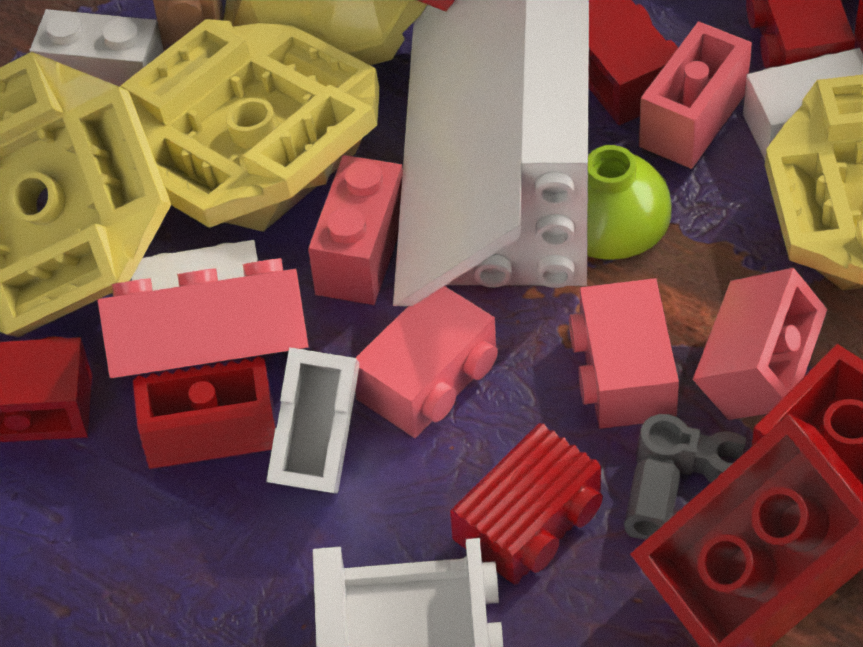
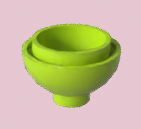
M605 145L596 148L588 154L587 256L597 259H623L638 255L653 247L664 236L671 221L672 203L664 178L648 162L632 154L626 148L617 145Z

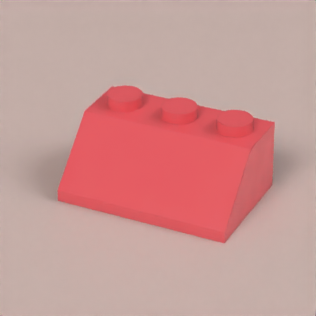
M278 258L242 264L244 277L218 281L217 270L213 268L177 274L179 287L153 291L151 278L112 284L113 297L97 299L109 377L116 378L289 351V347L297 349L308 348L297 270L283 271L282 259Z

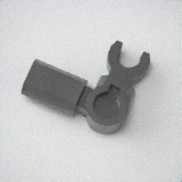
M658 414L648 418L640 430L636 449V461L638 464L634 471L624 521L625 531L629 536L646 540L673 516L680 474L691 476L692 472L701 473L709 482H712L733 464L724 462L719 457L729 456L739 459L743 454L746 438L730 431L718 432L711 437L701 435L699 429L689 428L679 418L669 414Z

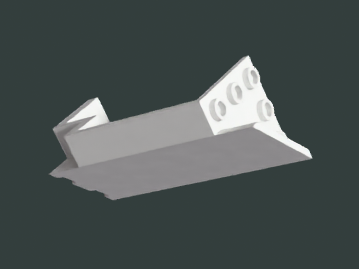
M455 0L447 12L427 5L422 14L413 22L393 306H414L445 285H483L486 287L530 285L552 288L587 286L589 0Z

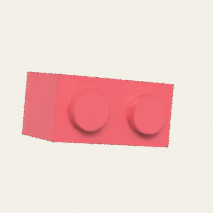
M698 21L641 97L639 147L692 169L745 96L746 75L749 74L752 42Z
M347 155L342 156L308 248L315 295L375 305L398 239L403 175L402 164Z
M794 268L730 281L693 381L728 420L768 414L805 376L828 309Z
M657 279L580 287V313L569 315L570 337L573 352H585L587 365L579 366L581 397L583 405L595 404L599 429L643 424L648 418L658 414H669L677 417L679 380Z
M443 286L414 306H408L356 357L360 363L355 389L356 400L416 438L432 421L439 422L450 412L457 395L473 379L480 380L491 370L498 354L496 348L495 317L446 286Z

